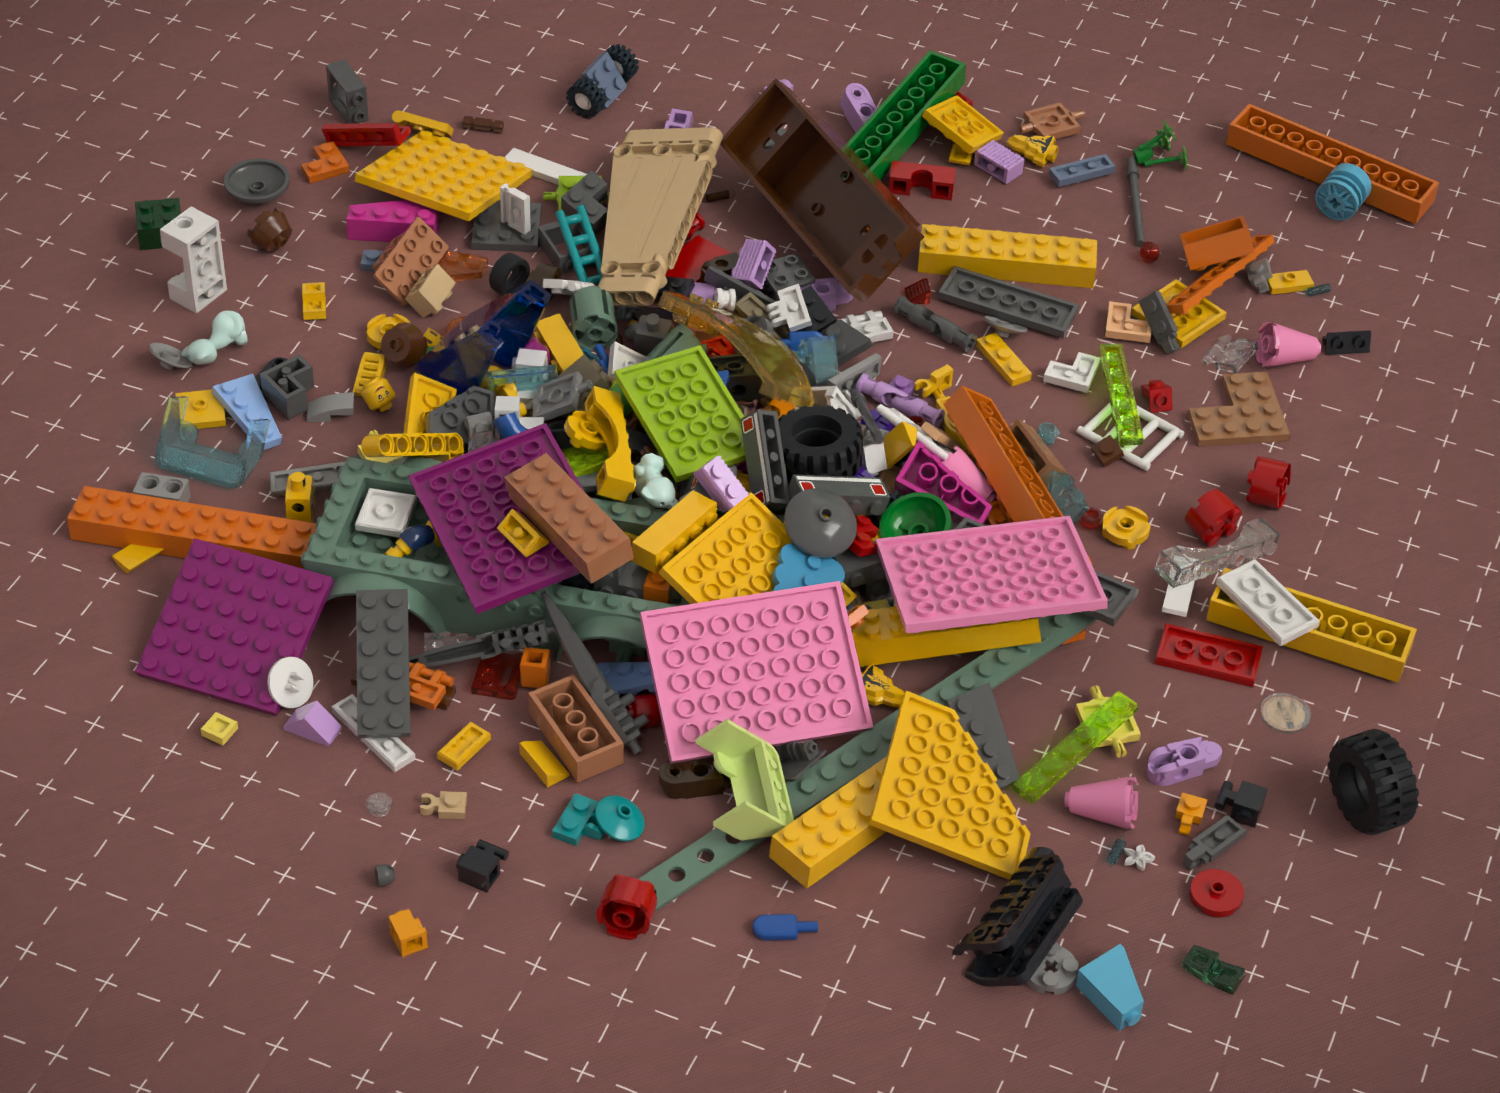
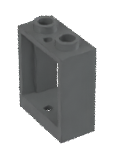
M346 60L326 65L329 100L346 123L358 124L369 121L366 86Z
M556 221L538 227V244L553 266L560 267L561 274L575 271L570 254L561 255L555 245L565 242L559 223ZM581 222L569 225L573 237L585 234ZM588 242L581 244L583 249L577 250L580 257L592 254ZM595 263L583 265V268L595 265Z

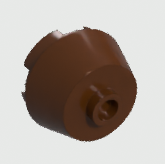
M276 208L273 212L266 210L254 220L257 224L253 230L248 229L247 236L251 239L252 244L268 252H274L283 247L292 234V229L285 214L279 212Z
M403 322L395 325L384 334L381 341V350L384 356L396 367L411 368L417 365L422 356L426 355L427 339L418 327L411 323Z

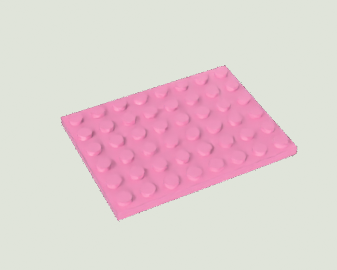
M1070 516L876 539L877 552L905 633L945 630L962 626L970 627L972 625L994 624L1011 620L1019 621L1027 618H1043L1051 615L1072 614L1108 608V599Z
M840 581L640 612L639 616L670 764L714 757L713 753L697 745L695 739L726 719L762 738L773 747L791 741L816 740L863 732L874 728Z

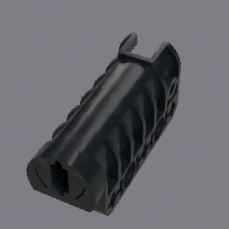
M1035 847L1029 850L1019 864L1018 870L1011 875L1009 883L1002 888L999 897L990 905V910L982 916L980 924L970 934H966L962 941L953 949L952 955H962L967 950H973L976 955L965 972L967 979L982 986H1019L1026 983L1032 978L1083 902L1081 894L1076 888H1070L1072 883L1064 871V864L1052 849Z

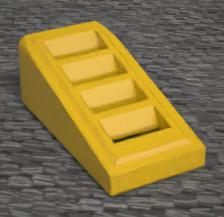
M364 352L353 388L354 396H361L362 385L376 376L379 378L384 377L387 369L384 354Z

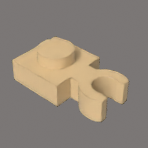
M440 791V797H435L429 793L421 794L422 804H429L420 805L421 815L428 816L438 812L439 819H465L467 792Z

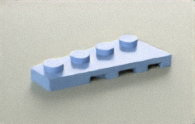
M253 374L212 387V394L260 451L281 445L282 436Z

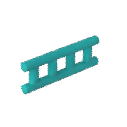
M584 205L576 207L578 214L566 217L563 210L555 212L578 280L593 283L594 285L599 284L603 276L601 272L602 255ZM581 222L585 234L573 237L569 225ZM588 242L592 254L580 257L576 245ZM595 263L599 274L587 277L583 265Z

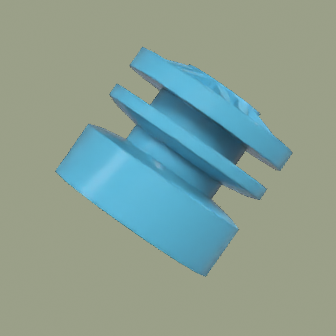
M1350 163L1337 165L1316 190V204L1320 211L1329 218L1342 221L1350 219L1370 195L1372 188L1371 180L1367 173L1356 165Z

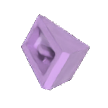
M316 700L297 708L285 723L283 729L329 747L342 730V726Z

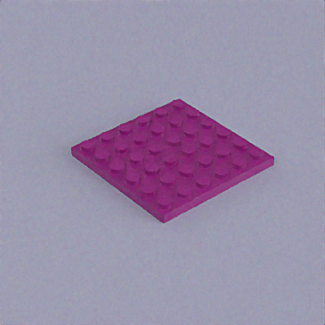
M194 538L135 673L137 676L277 716L281 706L272 699L269 693L267 683L269 671L274 663L281 658H302L334 580L327 575Z

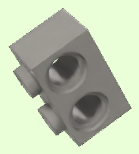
M145 472L141 473L132 492L133 494L189 502L191 497L188 479Z

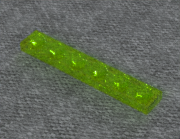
M1100 344L1099 355L1119 446L1143 445L1144 437L1123 345Z
M1117 691L1013 784L1014 791L1034 804L1137 712L1138 704L1120 691Z

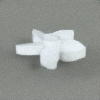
M1143 844L1138 845L1136 851L1124 848V853L1129 856L1126 858L1124 866L1136 863V867L1144 871L1146 863H1151L1155 860V856L1152 853L1145 852Z

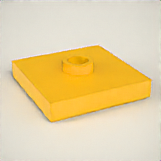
M212 389L175 393L179 431L226 426L225 408L212 394Z

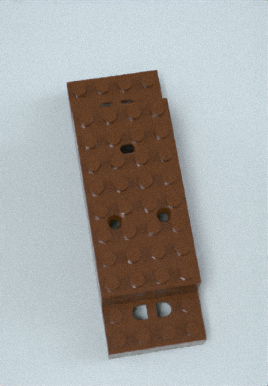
M776 78L724 135L720 143L723 149L845 290L863 303L925 237L917 229L920 225L918 221L835 130L813 114L789 87ZM783 125H787V131L781 137L777 131ZM772 139L775 143L770 150L765 151V145ZM870 226L868 233L862 236L863 231Z

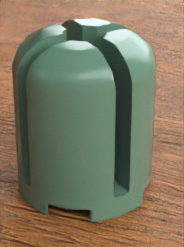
M588 286L576 291L569 301L572 335L581 349L586 347L589 351H593V348L598 344H602L606 348L610 347L618 337L614 302L611 295L606 290H601L600 287Z
M681 323L647 355L645 361L699 345L708 355L709 348L705 343L702 345L693 335L694 332Z

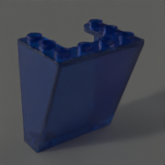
M532 279L466 316L418 361L414 368L425 377L456 388V396L464 393L472 386L480 387L492 360L503 367H512L513 357H517L519 348L524 349L529 343L550 300L551 294Z

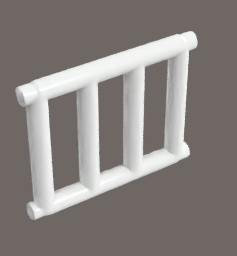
M1116 394L1111 396V402L1084 427L1079 426L1076 430L1077 434L1096 444L1109 435L1115 439L1137 417L1149 422L1123 448L1120 447L1124 452V456L1121 457L1122 459L1145 471L1150 469V463L1177 437L1181 439L1185 433L1171 423ZM1118 407L1129 411L1104 437L1092 432ZM1157 427L1168 432L1143 458L1131 453Z
M882 404L877 406L876 411L895 426L904 421L916 427V442L920 441L928 451L935 454L942 461L947 460L949 452L954 454L953 451L935 441L922 431L921 427L895 408L891 409Z

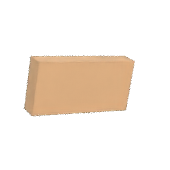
M925 421L921 426L922 431L951 450L955 451V446L961 447L958 441L932 424Z

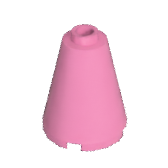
M1274 322L1263 323L1257 332L1261 333L1260 340H1255L1256 360L1258 363L1263 364L1262 367L1314 360L1321 352V344L1316 337Z
M955 446L954 450L956 452L954 454L949 452L947 460L941 461V463L950 471H954L961 481L975 490L988 503L995 501L997 494L994 488L987 483V477L961 448Z
M1129 776L1072 786L1070 792L1065 793V807H1069L1070 813L1125 829H1134L1135 826L1131 823V820H1137L1138 791H1133V784H1138L1136 777Z

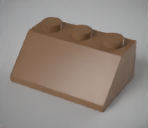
M1017 419L1009 428L1047 490H1051L1067 472L1035 429Z

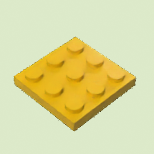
M957 95L925 109L922 115L931 126L936 127L947 139L955 142L962 151L969 154L977 151L992 140L997 141L1001 139L1004 134L1001 129Z
M1176 279L1159 291L1165 303H1168L1188 286ZM1203 298L1200 304L1190 308L1187 314L1181 316L1171 314L1178 329L1176 340L1179 347L1183 348L1225 320L1227 312L1206 298ZM1139 304L1132 307V316L1138 320L1147 321Z

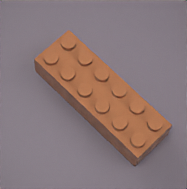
M547 453L504 477L509 498L591 584L634 559L630 538Z

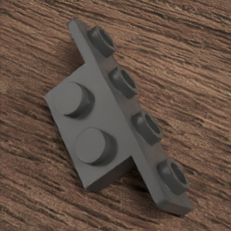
M709 266L706 271L704 281L725 291L735 289L736 303L749 292L753 293L766 306L777 302L764 295L761 291L747 286L741 280L725 274L718 268ZM720 310L727 315L744 320V318L735 310Z

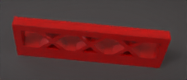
M397 123L325 124L321 128L326 142L333 141L336 146H400L411 132L410 126H398Z

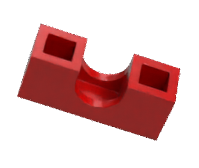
M892 161L889 191L892 194L910 196L912 188L923 186L931 191V198L952 201L956 168Z

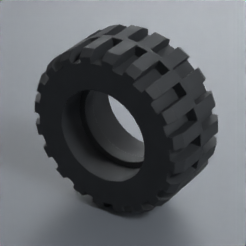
M813 404L810 407L805 405L800 406L797 410L792 409L787 412V415L783 414L778 419L788 484H790L793 474L852 477L860 470L863 463V431L859 422L850 413L846 414L845 410L841 408L835 409L831 405H826L825 407L820 406V404Z
M1379 729L1367 730L1337 741L1329 754L1328 769L1330 774L1328 776L1329 782H1331L1333 787L1331 789L1333 796L1336 797L1339 809H1342L1346 820L1350 821L1351 825L1358 829L1359 832L1368 835H1376L1409 823L1418 808L1419 801L1417 797L1419 796V791L1416 788L1417 779L1412 771L1413 766L1408 761L1405 750L1400 748L1399 742L1392 738L1389 733Z

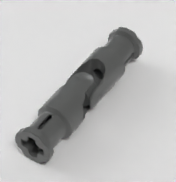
M903 295L894 304L893 312L895 314L907 317L909 322L925 329L949 344H956L966 353H969L977 342V336L973 333L969 334L963 331L961 326L920 304L908 301V298Z

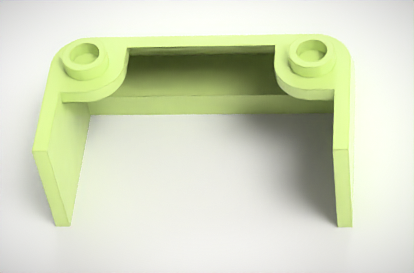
M728 719L695 739L697 745L713 753L716 770L720 774L730 777L736 807L714 820V827L726 832L733 838L744 841L770 837L794 821L780 758L776 749L770 743Z

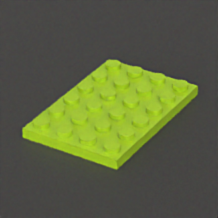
M701 345L614 371L616 382L658 453L663 458L676 483L689 479L695 471L716 456H721L727 467L746 461L740 422L744 415Z

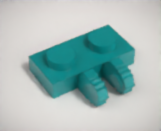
M575 793L552 830V838L577 846L583 835L600 840L604 832L597 824L595 818V808L599 801Z

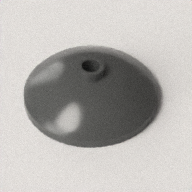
M249 159L232 166L224 177V186L227 193L241 202L250 204H261L275 200L288 189L290 184L288 170L282 164L269 159Z
M813 488L799 492L790 500L784 513V527L789 539L799 550L817 558L838 556L845 552L855 539L857 521L852 508L842 497L829 490ZM822 513L826 514L829 518H825Z

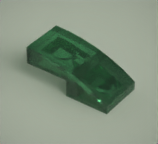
M1193 945L1182 962V967L1195 977L1232 995L1245 977V968L1221 961L1218 952L1197 945Z

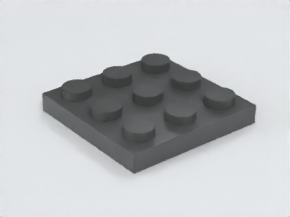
M495 202L474 217L472 250L538 252V227L541 222L542 203L530 202L531 231L524 235L508 226V222H501L500 202Z

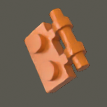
M409 662L410 702L435 710L446 694V686L451 687L453 685L454 677L446 675V672L439 669L436 671L428 669L422 663L417 662L414 664Z

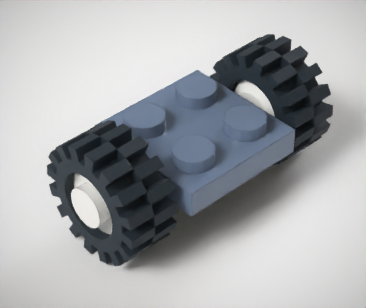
M613 44L581 74L582 78H579L566 92V100H569L567 104L568 106L572 105L571 110L573 112L574 110L577 111L576 115L580 116L582 114L583 118L588 116V119L595 117L602 109L608 108L628 87L626 83L639 69L637 65L639 63L638 59L634 60L636 55L630 54L632 50H625L626 46L624 45L620 47V44L615 46Z

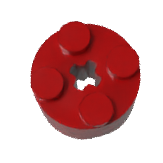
M1257 456L1254 470H1250L1248 474L1247 484H1251V488L1248 490L1246 502L1281 509L1287 497L1285 492L1286 486L1290 485L1291 464Z
M1213 489L1197 500L1200 504L1196 509L1191 507L1185 517V522L1211 547L1218 542L1221 536H1231L1237 530L1236 523L1241 517L1242 511L1221 490Z
M619 874L613 876L604 889L596 912L598 923L601 925L602 922L607 927L606 932L620 939L632 940L636 939L639 934H646L657 906L654 885L649 881H641Z

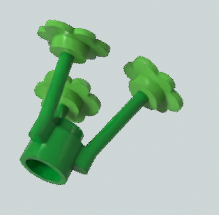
M1163 120L1165 125L1162 127L1163 130L1156 131L1157 136L1139 145L1138 148L1133 149L1138 165L1144 163L1145 167L1152 164L1179 161L1180 164H1184L1185 170H1188V156L1184 146H1182V152L1178 153L1179 156L1151 160L1154 157L1153 148L1159 146L1169 152L1171 150L1169 138L1172 136L1177 141L1172 132L1173 129L1169 127L1165 120Z

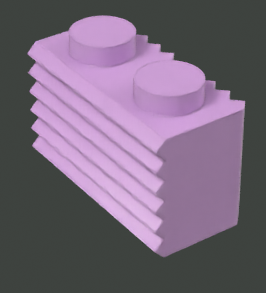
M992 140L975 151L974 165L1003 183L1008 184L1019 177V175H1022L1024 158L1017 153L1014 154L1013 151L1011 152L1004 145Z
M746 239L739 251L737 264L732 269V277L741 280L753 289H763L764 281H766L776 249L765 240Z
M721 456L711 459L693 473L713 501L717 502V506L722 513L730 510L748 496V492L745 491V488L742 487V484L739 483V480L736 479V476L733 475V472L730 471V468L727 467Z

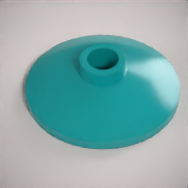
M616 795L604 797L595 808L597 824L605 834L615 840L623 842L633 841L644 831L645 820L642 812L632 801Z

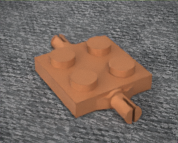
M1061 102L1025 111L1023 119L1027 124L1019 125V132L1023 134L1032 131L1037 136L1045 137L1049 135L1054 136L1055 139L1080 133L1081 126L1076 119L1084 118L1085 112L1083 109L1074 112L1069 111Z

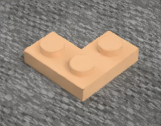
M1109 301L1105 337L1150 343L1152 330L1148 322L1130 319L1132 304Z

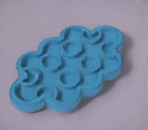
M793 543L786 544L777 555L779 565L772 573V581L775 585L772 591L836 581L842 583L845 578V572L839 562L832 558L813 557L799 550Z

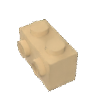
M436 264L423 272L405 300L423 318L430 314L435 315L442 309V302L451 296V289L456 282L439 264Z

